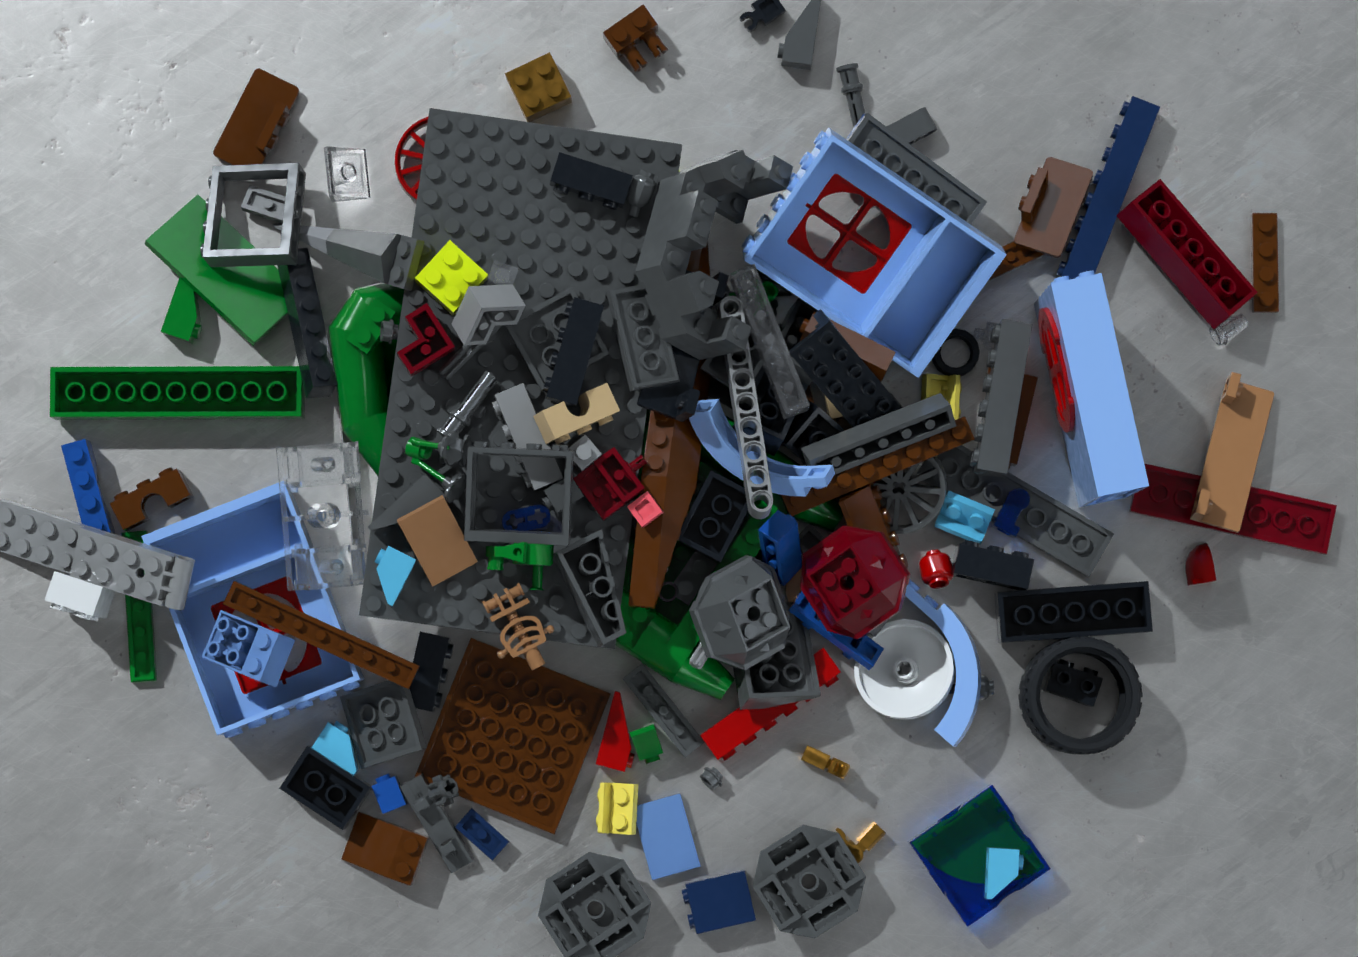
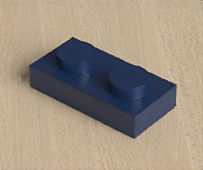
M473 808L455 826L457 830L492 861L510 842Z

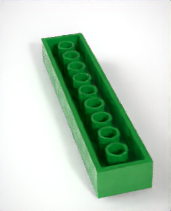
M299 366L50 367V417L55 420L305 419V392Z

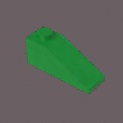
M179 277L161 332L164 335L193 344L194 339H198L202 331V325H199L201 319L198 296Z

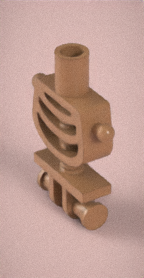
M517 583V586L509 590L507 588L503 589L505 594L501 597H498L497 593H495L492 599L486 602L482 601L487 613H490L491 610L497 607L501 610V612L490 617L491 622L505 615L509 618L508 621H510L500 634V641L505 649L499 651L497 656L503 659L507 653L513 658L524 654L531 670H534L546 664L537 646L546 642L545 634L553 633L554 627L549 625L547 628H543L540 620L535 616L518 617L519 615L516 610L530 602L526 598L515 604L514 598L525 595L520 584ZM508 599L511 607L505 609L501 602ZM530 620L535 622L537 626L525 628L522 621ZM512 626L515 634L506 642L505 634ZM538 631L540 635L530 637L527 632ZM518 637L519 643L511 649V642ZM519 647H523L522 650L517 651Z

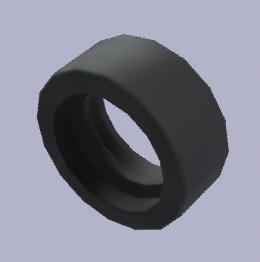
M955 328L944 343L954 338L966 342L970 349V357L967 363L957 368L945 364L941 357L942 346L934 355L932 361L937 370L944 375L964 376L975 367L979 360L980 350L978 342L972 334L966 330Z

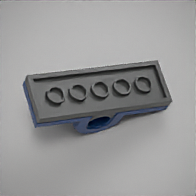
M869 113L862 115L846 138V140L970 225L987 203L986 200Z

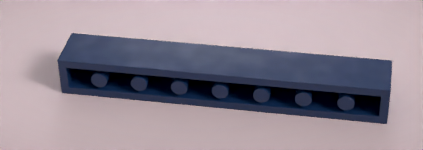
M1134 96L1131 97L1129 102L1124 101L1119 115L1123 116L1120 125H1114L1110 138L1114 139L1111 148L1106 146L1101 158L1105 162L1102 171L1097 169L1092 183L1096 184L1093 193L1088 192L1083 206L1087 207L1084 216L1079 215L1074 229L1078 230L1075 239L1070 238L1065 250L1069 255L1066 262L1061 261L1056 275L1060 277L1069 276L1070 280L1075 279L1082 272L1094 270V273L1096 272L1115 224L1116 215L1120 211L1160 106Z

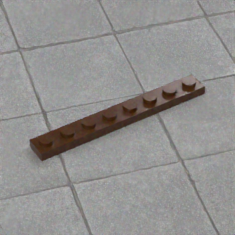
M966 417L955 420L956 427L835 474L827 487L821 489L812 487L806 497L780 495L787 513L791 516L797 515L973 441L975 438Z
M233 581L223 603L230 608L407 689H410L420 667L236 581Z

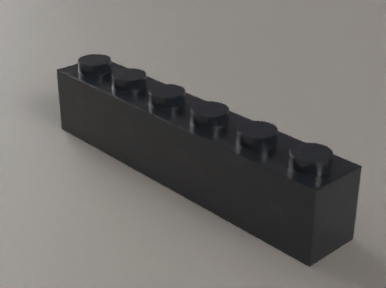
M298 248L297 265L277 266L306 399L330 397L338 385L309 251L308 248Z

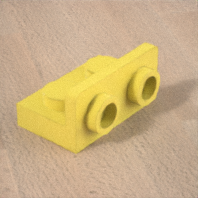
M601 782L597 793L599 801V813L596 816L598 833L636 835L638 784Z

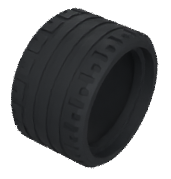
M1073 637L1046 646L1030 660L1019 685V707L1022 709V717L1027 727L1031 729V733L1039 741L1045 743L1046 746L1068 754H1095L1114 747L1131 732L1142 707V685L1138 680L1139 675L1135 666L1129 662L1127 655L1119 648L1116 649L1113 644L1093 637ZM1069 654H1085L1104 663L1116 679L1119 690L1118 708L1110 724L1094 736L1083 739L1067 736L1055 729L1047 720L1040 702V688L1048 669L1057 660Z

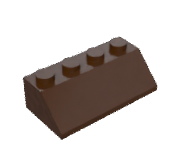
M870 483L840 496L839 505L847 525L883 532L905 567L908 568V562L904 553L900 554L897 545H900L897 533L890 529L889 522H891L889 512L887 508H882L880 503L882 494L879 486H874L873 483Z

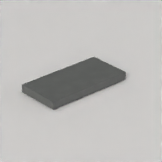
M637 285L607 291L630 391L678 383L680 379L672 346L661 339L658 331L661 327L656 315L652 316L645 298L647 294L645 286Z

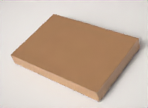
M443 495L397 519L432 587L478 562L468 542L464 541V534Z

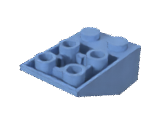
M220 610L202 658L259 682L277 687L295 639Z

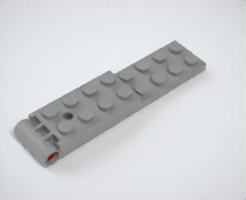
M6 499L0 500V552L68 573L71 577L159 606L184 610L195 559Z

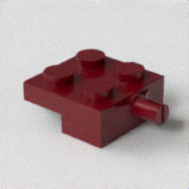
M613 447L596 459L591 466L575 476L573 480L604 521L645 491L644 486L636 477L635 471L647 464V462L640 455L628 463Z

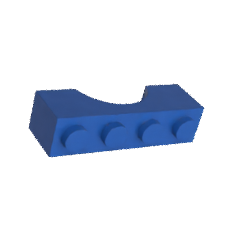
M83 439L61 445L82 524L115 534L110 512L106 507L97 477V463L91 441Z

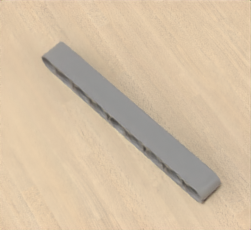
M727 296L722 299L718 311V319L733 316L745 323L741 300L735 296ZM732 307L736 310V313L728 314L724 309ZM747 341L745 350L725 354L724 358L749 514L753 518L764 519L771 512L773 495L749 342ZM740 355L744 358V361L735 362L731 357ZM737 379H744L748 385L742 387L737 385L735 381ZM741 403H747L751 406L752 409L744 411L739 407V405ZM751 427L756 433L747 435L743 432V429ZM754 451L759 455V458L752 460L748 458L746 453ZM752 476H759L763 479V483L754 484L750 478ZM762 500L767 504V507L759 509L754 505V502Z

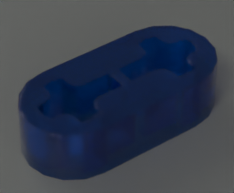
M542 505L511 510L503 516L502 526L504 530L531 531L541 529L549 523L550 512ZM535 510H540L541 513L546 514V518L542 519V524H538L537 520L528 521L527 517L535 515ZM510 515H514L516 519H525V522L517 524V529H512L511 525H506V521L510 520Z

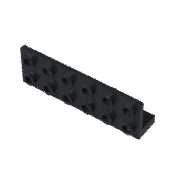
M722 272L712 277L719 281L713 305L724 298L729 275ZM671 345L680 381L675 384L641 389L637 405L684 422L695 415L700 391L693 389L700 360Z
M821 309L813 315L818 322L815 326L816 329L789 350V353L852 427H856L903 408L893 394L885 388L843 338Z

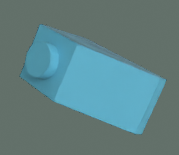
M388 546L386 550L381 548L375 563L379 564L376 569L387 603L393 607L416 563V559Z
M338 721L334 724L328 722L311 748L346 771L356 775L359 769L352 736L347 733L349 728Z
M987 847L985 899H993L1018 876L1019 870H1023L1024 858L1023 855H1019V849Z

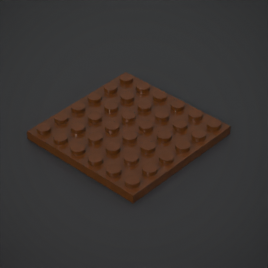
M470 638L415 777L423 773L428 783L431 784L433 783V777L450 775V778L455 780L458 785L457 793L460 797L555 835L611 693L543 666L531 670L526 659L518 656L513 658L509 653L503 659H500L497 654L499 651H502L501 649Z

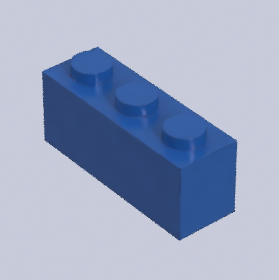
M777 510L758 529L762 561L774 567L779 583L785 586L802 568V555L796 519L789 514L785 515Z

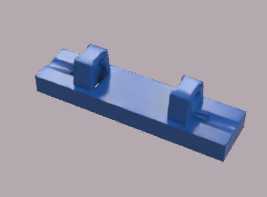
M802 591L788 610L803 621L802 625L808 630L814 629L843 651L842 655L849 660L853 658L868 670L875 665L884 650L883 647L867 635L861 639H855L827 631L821 620H817L819 617Z

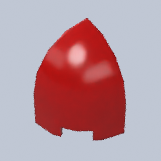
M1206 542L1197 545L1189 552L1186 559L1185 572L1188 586L1217 581L1212 554Z

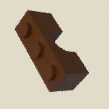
M167 468L158 474L159 478L150 481V479L144 480L136 485V490L130 493L124 491L114 496L115 501L109 504L124 531L128 532L149 521L145 512V504L152 496H162L170 508H174L194 497L179 469Z

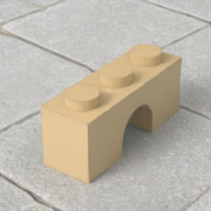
M608 383L579 396L580 416L571 414L564 401L534 415L533 417L545 443L548 444L555 441L556 445L571 439L569 436L571 433L577 432L579 436L592 430L591 425L598 422L599 426L613 421L612 415L619 412L620 409Z

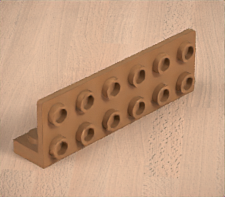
M1231 372L1225 381L1190 519L1237 533L1241 528L1274 392L1241 383V374Z

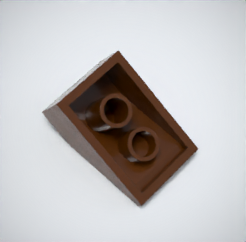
M358 812L341 859L411 886L415 880L430 837Z

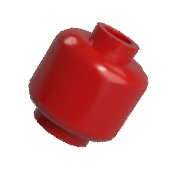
M930 550L921 558L919 567L924 584L929 585L933 589L949 585V581L953 579L954 575H952V562L948 554L941 553L940 550Z

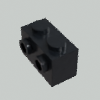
M1060 659L1059 663L1055 662L1050 668L1043 691L1094 707L1103 678L1097 676L1098 671L1084 667L1083 671L1073 668L1074 663Z

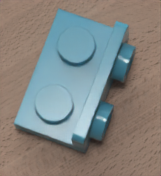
M948 490L934 526L944 532L951 533L965 540L978 542L981 545L995 509Z

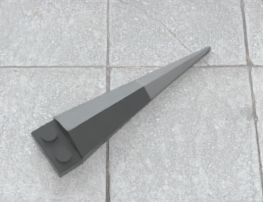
M272 224L273 227L282 231V224ZM301 226L299 237L300 241L382 283L412 291L425 241L395 233Z

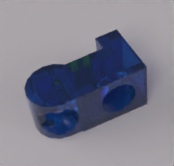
M1021 488L1012 490L1007 495L991 527L1015 538L1020 527L1014 524L1021 511L1029 505L1030 496L1028 492Z

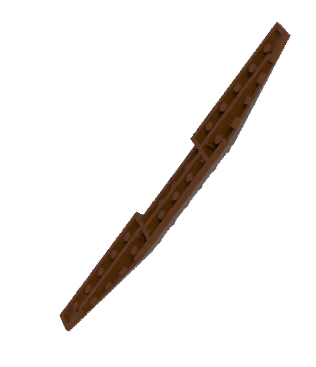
M708 241L705 248L691 251L686 270L691 272L701 271L711 277ZM705 359L699 362L693 389L700 391L698 400L709 399L711 376L700 369ZM654 411L650 412L644 454L647 464L643 466L641 484L644 486L645 491L640 496L648 491L664 513L644 528L637 521L629 595V607L655 609L667 568L670 566L676 542L679 540L684 519L687 517L692 496L697 488L702 443L697 437L689 419L681 422Z

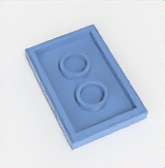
M680 793L637 805L636 824L652 880L701 867Z

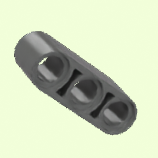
M926 107L886 126L910 145L937 130Z

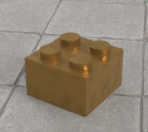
M550 52L505 73L506 80L527 122H532L572 103L571 95Z

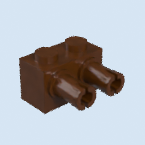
M644 4L603 32V39L617 59L624 55L635 73L639 72L641 67L643 69L648 65V62L645 61L637 50L636 45L644 41L655 59L659 58L661 53L665 54L668 51V48L656 34L658 24Z

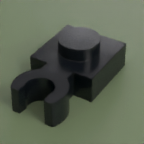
M756 0L751 4L754 11L743 13L740 16V21L742 22L747 18L751 19L753 24L747 28V31L752 32L757 28L758 22L762 21L766 26L784 14L786 10L779 0Z

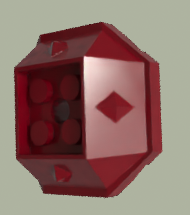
M844 525L803 554L800 589L827 631L861 639L901 611L911 574L883 532ZM848 576L854 579V587L852 589L846 583Z

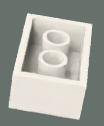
M54 571L45 601L51 602V608L68 613L75 612V616L98 621L99 617L107 618L116 591L71 577L69 574Z

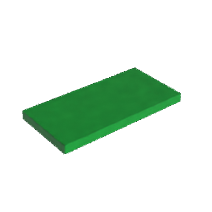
M196 195L146 239L145 245L254 346L288 315L279 270L274 265L210 267L202 258L200 251L205 238L203 223L207 221L206 201L199 195ZM221 216L217 250L255 248Z

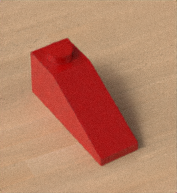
M615 691L596 765L625 772L626 767H632L635 754L631 753L632 747L621 693Z

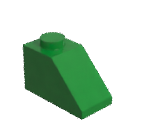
M654 724L630 732L639 761L645 760V763L648 764L660 760L659 754H662L663 750Z

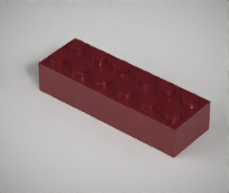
M1161 179L1116 215L1213 329L1217 328L1258 293Z

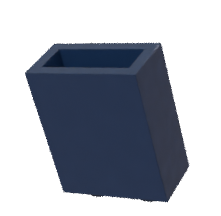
M745 870L685 883L686 889L682 890L685 905L690 904L692 914L687 915L690 929H696L697 934L756 921Z

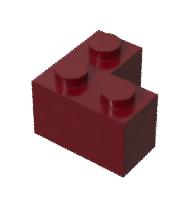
M427 303L405 316V320L417 340L398 351L397 356L412 377L454 351L455 346Z

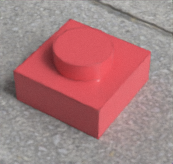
M648 491L627 506L643 528L664 513Z

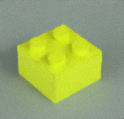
M449 240L415 277V282L454 316L468 287L481 286L488 279V274Z

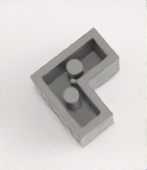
M513 284L469 286L452 321V326L464 346L486 344L495 326L517 324L526 305Z

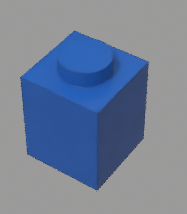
M386 774L375 779L377 784L371 787L382 814L408 804L406 797L400 789L401 785L397 776L391 778L390 774Z

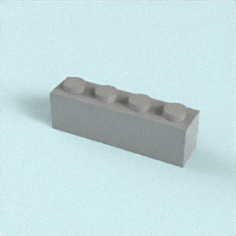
M523 383L494 395L495 401L492 402V406L497 417L501 415L506 425L501 427L507 441L512 439L513 443H516V448H526L527 443L542 444V449H551L549 443H545L533 416L536 415V412ZM514 456L516 463H522L525 473L522 474L526 487H532L534 492L563 479L555 458Z

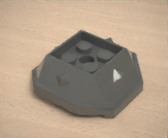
M745 555L707 576L699 589L696 601H693L689 609L706 657L742 670H747L784 649L787 634L790 630L789 608L774 567L752 556Z
M803 824L760 851L753 889L780 931L815 939L858 911L866 876L839 833ZM806 874L815 876L816 882L811 888L802 886L801 880Z
M588 852L546 879L538 917L564 957H615L644 938L651 901L624 859ZM593 901L599 902L603 908L602 912L599 915L590 914L588 911L589 903Z

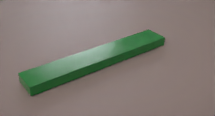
M146 530L121 532L122 537L144 543L141 536L148 534ZM125 595L131 682L157 681L152 603Z

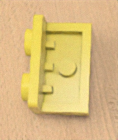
M922 374L921 400L941 393L951 405L954 419H959L961 415L959 401L962 391L960 375Z

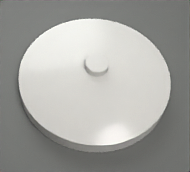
M902 619L886 623L875 637L871 634L868 635L869 638L883 647L884 650L870 670L855 660L854 676L861 696L871 708L881 715L892 719L911 720L929 714L945 700L954 682L955 661L949 644L936 629L917 620Z

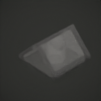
M324 147L328 193L331 201L340 202L371 198L366 149Z

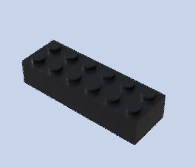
M1149 581L994 593L998 643L1153 632Z

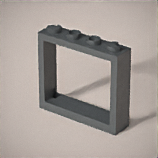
M299 163L213 166L212 175L208 179L210 195L206 199L207 221L203 223L205 238L200 249L202 258L210 267L297 265L306 173ZM287 179L280 248L217 250L225 181Z
M475 441L474 446L468 447L464 541L569 545L571 542L574 450H568V445H552V449H542V444L527 443L526 448H516V443L501 442L500 447H492L488 441ZM478 454L565 458L562 533L475 529Z

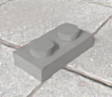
M249 185L241 209L242 211L283 224L285 196Z

